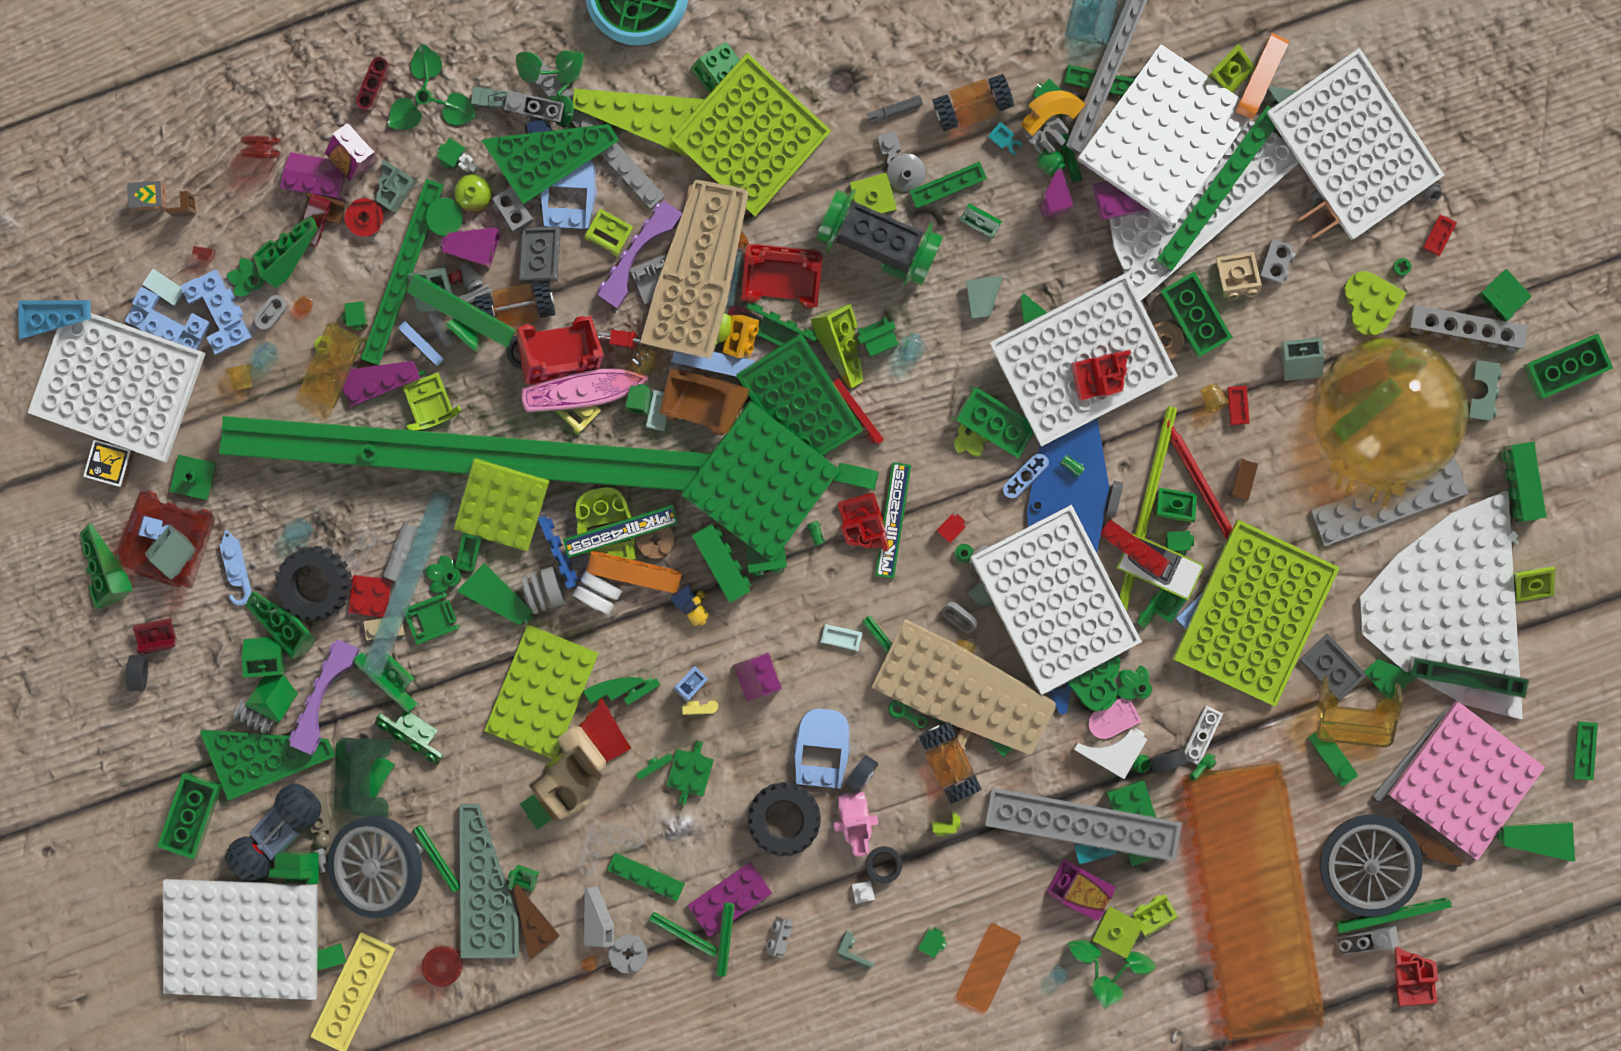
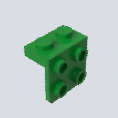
M745 543L749 573L753 572V576L764 575L766 570H772V573L784 572L783 568H787L784 547L775 560L770 562Z

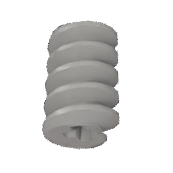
M243 697L234 712L233 718L237 720L241 716V723L247 721L248 727L254 724V730L257 731L261 728V734L269 732L275 721L245 706L247 702H243Z

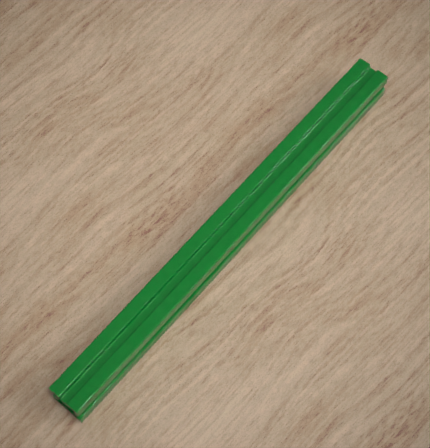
M222 416V439L220 441L219 453L226 456L470 474L474 459H478L549 481L684 491L710 455L709 453ZM368 444L374 445L379 451L378 458L372 462L363 460L360 455L362 447ZM372 448L365 450L368 459H370V456H374L375 453L372 452Z

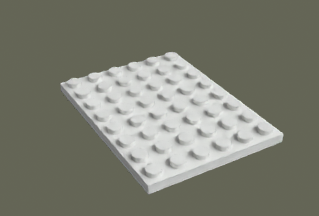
M1160 45L1077 160L1173 226L1249 118L1235 112L1240 101L1239 97L1223 88L1220 84L1163 45Z
M1360 48L1266 112L1323 199L1327 200L1340 219L1339 223L1351 240L1444 176Z
M1127 273L989 342L1040 446L1178 376ZM1131 350V355L1128 356L1126 368L1128 369L1124 378L1125 384L1122 392L1078 400L1071 367L1072 362L1118 351Z
M91 313V320L57 329L28 413L167 462L206 353Z
M1072 505L970 557L1040 695L1142 642Z
M165 879L163 881L164 994L316 1000L318 885Z

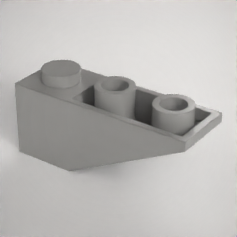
M508 91L504 110L561 122L564 103Z
M586 887L584 893L585 912L583 916L584 946H613L614 924L599 887Z
M1396 925L1334 937L1338 956L1393 949L1400 944Z

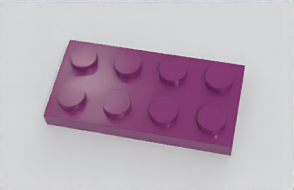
M750 861L687 906L708 937L721 929L723 904L725 902L734 904L733 920H735L771 895L772 891Z

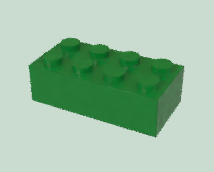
M1195 271L1159 292L1196 358L1233 338Z
M1599 333L1523 365L1537 400L1544 399L1613 369Z
M1535 442L1503 446L1504 450H1502L1501 455L1507 467L1505 469L1506 481H1509L1510 485L1508 497L1512 500L1513 507H1511L1512 518L1515 519V522L1547 518Z
M711 524L692 535L730 603L751 592L749 588L752 585L747 576L742 577L740 571L743 569L737 559L733 561L730 555L733 551L728 543L724 544L721 540L723 534L718 526L714 527Z
M187 772L183 773L157 847L190 859L198 858L222 785Z
M1141 779L1106 791L1112 810L1157 818L1144 780ZM1126 852L1132 866L1155 859V857Z

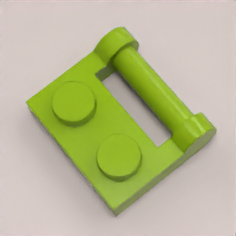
M600 208L584 239L598 244L612 252V255L618 257L634 227ZM598 229L618 240L617 246L595 235V230Z

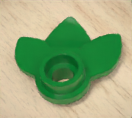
M240 258V269L227 273L230 282L236 285L233 294L237 296H247L252 290H259L264 285V280L260 277L259 272H257L255 263L246 258ZM253 278L258 279V283L255 285L252 284Z
M441 555L439 564H430L425 568L426 575L430 580H433L430 586V591L443 593L450 586L453 587L459 584L461 580L460 571L454 568L453 560L448 556ZM452 573L453 579L449 580V574Z
M1140 665L1136 672L1129 669L1120 671V679L1123 686L1117 690V694L1121 698L1126 700H1132L1136 697L1146 699L1151 695L1150 674L1145 667ZM1145 686L1146 690L1145 692H1140L1139 688Z

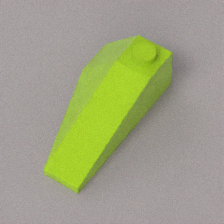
M851 304L832 309L812 318L811 322L817 339L848 388H853L862 383L861 358L857 354L859 340H856L855 336L857 321Z

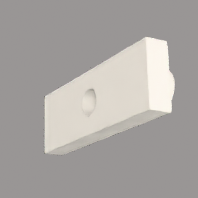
M1205 705L1184 749L1188 761L1196 765L1200 763L1223 713ZM1201 732L1205 733L1204 739H1200L1199 734Z

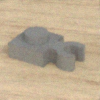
M896 131L877 136L882 155L888 154L889 156L887 159L888 166L891 160L898 156L896 151L901 150Z

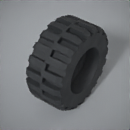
M322 546L305 547L287 556L284 559L285 561L280 564L278 568L280 571L275 576V580H278V583L275 584V591L279 590L280 595L277 598L278 601L282 600L284 602L282 607L285 611L289 609L292 616H299L300 620H310L313 622L326 619L343 608L346 604L345 601L350 598L351 593L349 589L352 588L353 582H349L352 574L351 571L347 572L346 570L348 566L346 561L342 562L340 560L342 556L338 553L333 554L332 549H322ZM305 567H317L327 576L329 591L323 600H310L301 592L298 579L301 570Z
M786 782L773 783L763 788L754 797L747 817L748 829L752 839L767 853L780 857H789L803 852L816 839L821 823L819 806L813 795L804 787ZM780 801H788L795 804L802 814L800 829L789 837L776 836L769 830L766 824V814L769 808Z

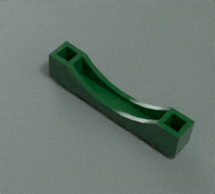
M1413 656L1410 657L1407 673L1411 677L1477 688L1526 698L1529 679Z

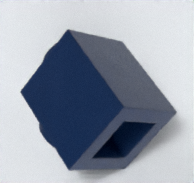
M533 118L531 122H527L528 133L552 131L551 124L548 125L547 121L542 120V118Z

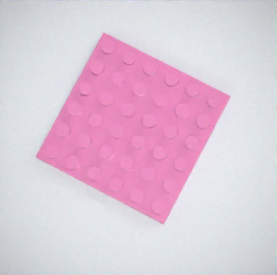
M1455 701L1388 795L1467 854L1478 860L1545 767L1461 703Z

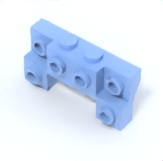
M215 269L200 278H195L180 286L189 304L204 298L220 331L206 337L215 355H219L252 339L242 319L244 313L239 305H235L233 301L235 296L230 288H226L218 270Z
M140 287L125 322L146 333L199 350L211 322L192 313L186 325L183 326L153 310L160 296Z

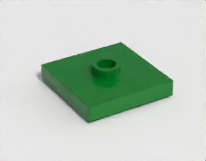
M668 752L659 759L655 756L647 761V766L636 773L638 779H643L672 761V753Z

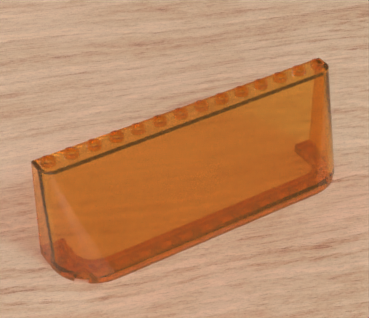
M1268 760L1203 771L1202 775L1195 781L1189 778L1191 773L1184 774L1185 779H1182L1184 791L1187 790L1188 798H1185L1187 810L1190 809L1191 817H1188L1190 829L1193 828L1194 836H1191L1193 848L1196 847L1197 855H1194L1196 867H1200L1201 873L1198 874L1199 885H1203L1204 892L1201 893L1202 904H1206L1207 912H1204V919L1206 924L1209 923L1210 931H1207L1209 943L1212 942L1213 950H1210L1212 962L1215 961L1216 969H1213L1215 981L1218 980L1219 988H1216L1218 1000L1221 999L1222 1007H1219L1221 1019H1225V1026H1223L1224 1038L1227 1037L1229 1041L1323 1028V1000L1288 789L1279 761Z

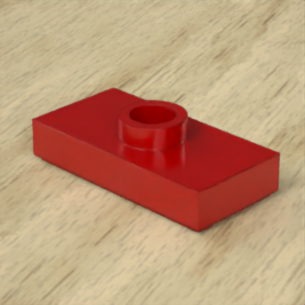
M1439 214L1422 249L1440 257L1457 222Z
M1247 385L1227 387L1230 426L1250 424Z

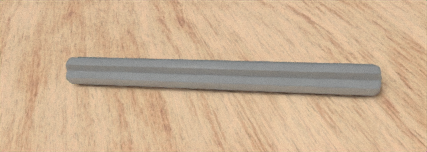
M1443 710L1373 794V798L1381 803L1448 712L1447 710Z

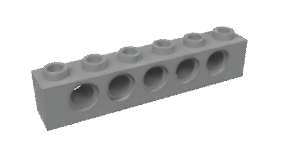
M1413 305L1410 309L1407 329H1411L1414 334L1423 335L1424 332L1431 333V337L1435 338L1448 336L1450 337L1449 340L1461 342V339L1469 340L1468 343L1473 345H1480L1481 342L1486 343L1487 347L1499 349V346L1506 347L1507 351L1518 352V349H1523L1525 346L1528 326ZM1427 317L1432 318L1434 322L1432 327H1428L1425 324ZM1445 321L1452 323L1450 331L1444 328ZM1464 324H1468L1471 327L1470 334L1464 333ZM1484 327L1490 331L1488 338L1482 335ZM1502 331L1508 333L1509 338L1507 341L1501 339Z

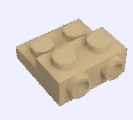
M1254 252L1216 258L1219 284L1223 298L1235 300L1240 295L1254 297L1261 292L1262 285Z

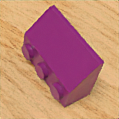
M290 152L283 170L280 187L286 191L303 194L308 192L341 200L345 175L330 159Z
M1061 169L1057 170L1039 205L1042 216H1046V219L1068 213L1073 207Z
M1107 180L1092 183L1100 221L1150 211Z

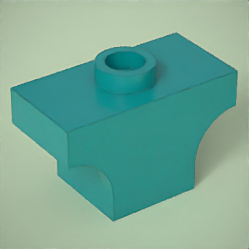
M1080 843L1074 845L1079 864L1117 854L1116 850Z

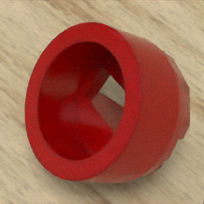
M461 269L448 274L451 284L457 285L455 281L457 279L460 284L462 283Z

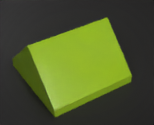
M1237 44L1211 71L1208 77L1233 93L1254 71L1255 66L1242 47Z
M1555 566L1513 573L1516 603L1554 596Z

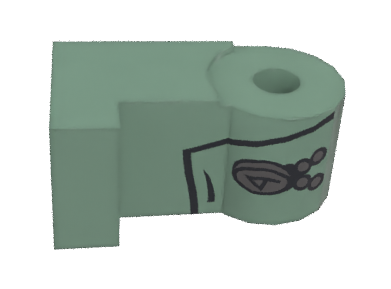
M473 87L471 104L474 107L504 109L508 92Z

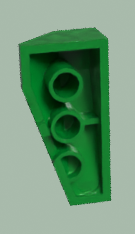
M253 591L245 606L288 655L294 659L308 653L316 640L303 624L257 592Z

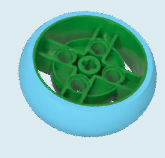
M586 0L589 15L595 25L611 39L628 45L651 44L669 35L682 20L688 4V0H659L658 2H652L651 0H609L612 9L621 17L618 27L606 17L599 0ZM630 8L638 10L635 16L627 14ZM660 10L669 12L667 17L658 25L650 29L638 31L640 22L651 19Z

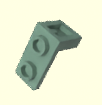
M846 929L837 950L841 954L840 958L847 961L851 959L858 961L857 965L866 969L868 967L873 968V961L847 951L848 948L852 949L856 938H853L854 932Z

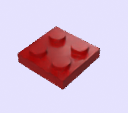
M353 575L349 613L388 618L392 580Z

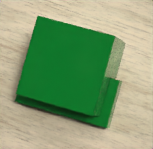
M886 317L867 327L858 329L860 335L858 336L860 345L864 344L870 358L899 345L893 332L896 330V326L893 321L888 323Z
M303 851L276 853L275 868L269 869V877L284 878V883L318 884L319 853Z

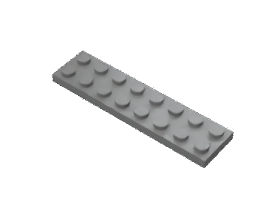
M1451 458L1310 511L1323 546H1327L1468 494V490L1456 458Z

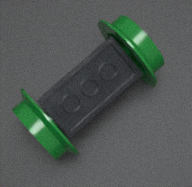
M856 189L852 190L849 194L837 190L816 236V240L826 244L827 253L830 252L836 240L839 244L905 273L911 261H913L903 286L905 287L911 281L922 286L943 239L942 235L933 232V223H930L919 247L924 234L923 231L854 202L853 198Z

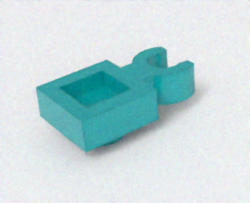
M1001 122L988 136L1001 149L1007 146L1009 153L1014 156L1016 152L1012 149V146L1018 145L1020 148L1023 146L1020 141L1012 139L1015 134Z

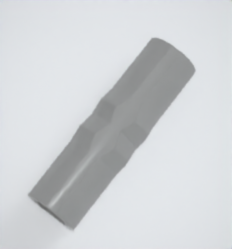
M403 522L390 554L384 577L399 581L418 527Z

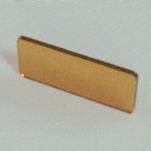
M995 923L989 925L956 994L957 1000L982 1012L988 1011L1021 941V937L1018 934Z

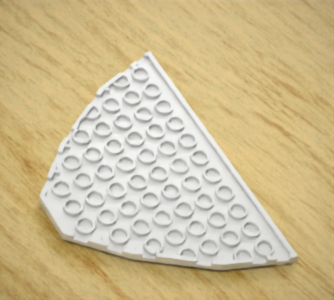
M1246 122L1173 226L1152 211L1109 219L1113 249L1123 272L1128 274L1140 301L1299 164V161L1284 139L1277 136L1274 132L1270 134L1173 271L1167 269L1156 259L1255 122Z
M1508 491L1500 492L1448 514L1443 520L1397 553L1359 596L1362 635L1404 671L1408 672L1410 657L1413 656L1520 677L1511 538L1508 540V535L1511 533ZM1418 678L1464 705L1523 719L1521 697Z

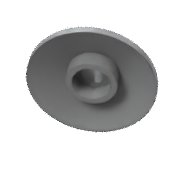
M908 153L900 154L890 162L887 176L890 184L895 189L909 192L919 187L924 181L925 167L917 156ZM906 170L910 171V176L908 177L904 176Z

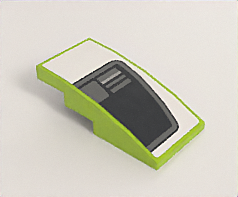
M1133 534L1167 558L1170 563L1161 576L1158 577L1123 552L1117 569L1189 600L1204 565Z

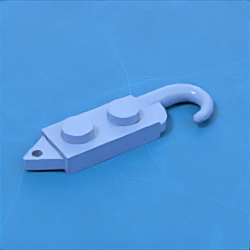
M225 530L219 546L228 581L233 586H242L244 591V598L242 600H236L233 595H229V598L233 604L242 606L247 603L251 595L248 573L239 539H236L228 530Z

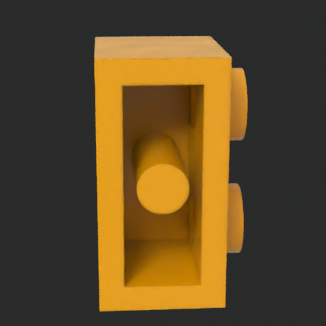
M732 315L731 333L725 341L723 352L737 358L750 357L754 350L753 344L759 331L758 325L760 320L746 315Z

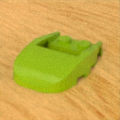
M610 487L597 488L582 494L576 503L577 532L580 534L586 532L587 527L631 518L623 495L618 490ZM634 538L592 550L627 559H636ZM589 551V552H586V553H585V554H587L588 559H589L590 553H591L592 551Z

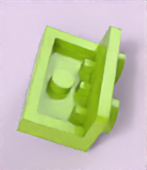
M952 811L951 822H932V831L936 832V836H948V833H956V830L960 829L961 818L957 816L956 811Z
M1165 894L1154 897L1147 905H1140L1132 913L1134 919L1144 923L1141 931L1145 937L1179 919Z

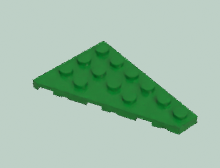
M609 124L481 140L523 204L619 141Z
M218 730L200 731L228 801L336 756L328 738H321L313 756L290 746V736Z

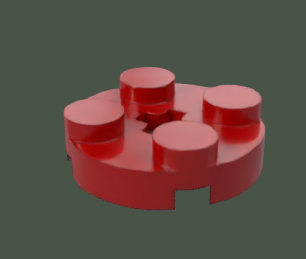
M367 198L354 200L346 209L344 216L349 230L360 237H370L379 232L384 221L382 209L376 202ZM364 212L367 216H369V219L366 221V223H363L362 220H359V217H361L362 213Z

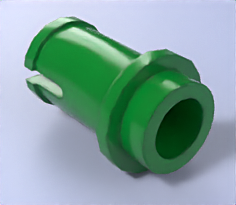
M1068 454L1060 463L1074 473V477H1079L1085 470L1084 464H1079Z
M818 520L808 523V528L806 529L810 532L814 546L826 542L820 528L821 523L819 524Z

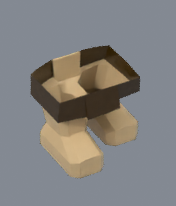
M573 726L558 738L565 754L561 753L543 768L542 774L529 784L541 805L554 821H564L589 804V799L594 795L601 780L602 774L600 771L606 767L604 757L582 728L578 726Z

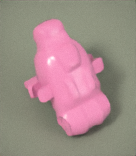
M863 792L845 793L838 797L841 821L834 822V830L836 832L843 831L844 838L851 845L854 856H865L870 851L868 843L872 835L871 826L878 824L877 815L869 816Z

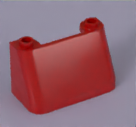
M749 244L745 254L741 300L755 303L761 296L799 300L802 307L807 309L818 308L823 253L810 249Z
M592 316L576 317L571 327L536 332L534 326L525 324L517 329L520 358L526 384L533 385L558 377L600 368L604 354Z

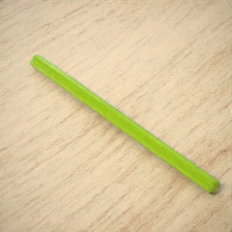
M1172 406L1166 408L1165 421L1162 424L1135 532L1136 535L1143 538L1146 536L1171 436V428L1177 412V408ZM1168 420H1170V426H1169V428H1167V421H1168ZM1126 572L1119 595L1125 610L1128 607L1135 576Z

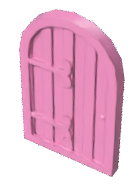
M1119 698L1110 708L1093 712L1089 718L1088 725L1094 736L1107 739L1142 721L1131 700Z

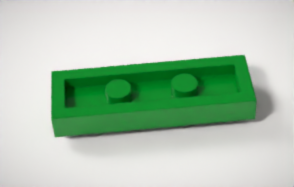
M1577 721L1573 779L1594 780L1598 723Z

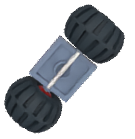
M297 783L283 787L275 797L273 808L251 830L250 834L252 837L244 836L230 844L226 852V863L231 871L242 880L250 883L265 878L269 874V869L272 868L273 861H275V854L282 853L300 834L296 829L303 830L317 822L321 814V804L318 798L309 789Z

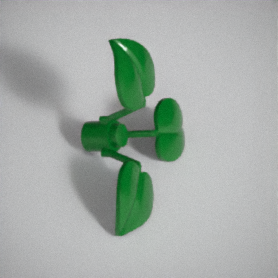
M421 44L417 48L411 60L412 74L418 79L425 77L422 89L418 90L415 95L416 105L409 98L396 100L390 109L388 126L391 128L407 130L416 127L422 119V113L417 108L420 104L426 105L431 102L446 105L442 110L445 121L452 125H462L476 117L474 106L465 95L451 93L447 98V102L433 98V93L426 89L429 77H436L442 70L440 56L426 44Z
M571 50L560 51L555 59L558 70L541 71L542 62L536 54L527 51L518 53L515 58L517 71L524 81L533 83L538 80L539 74H557L558 81L564 84L557 92V96H550L548 99L564 103L561 122H554L564 128H568L574 115V106L572 101L565 95L561 96V93L570 86L569 83L579 78L583 66L584 53Z
M1074 940L1067 944L1072 956L1079 962L1090 964L1094 961L1095 978L1092 983V993L1104 1009L1122 999L1123 991L1114 983L1127 968L1130 967V970L1138 975L1149 974L1156 968L1155 963L1143 953L1131 951L1128 958L1124 957L1127 964L1122 967L1112 981L1106 976L1099 978V961L1097 958L1101 956L1100 949L1095 944L1085 940Z

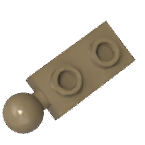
M326 792L314 793L321 804V814L317 822L311 826V833L318 832L315 839L317 847L327 848L330 845L331 839L325 831L332 830Z

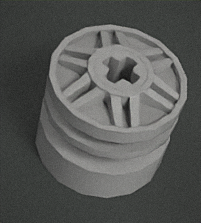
M553 566L541 570L542 579L538 580L535 573H531V583L527 575L522 576L523 593L527 604L534 614L539 613L538 604H540L543 611L547 610L546 601H549L553 608L566 604L559 578Z

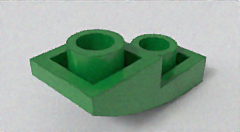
M839 462L838 468L840 471L835 477L837 483L875 491L879 475L878 471Z
M378 755L358 791L375 800L383 789L385 781L395 768V764Z
M341 943L317 949V971L346 962Z

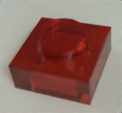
M193 246L192 254L196 255L197 259L209 261V258H215L216 251L214 249Z

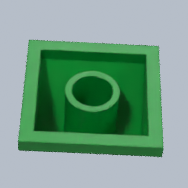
M1159 487L1154 517L1195 523L1197 494Z
M284 675L263 676L245 706L280 723L298 693Z

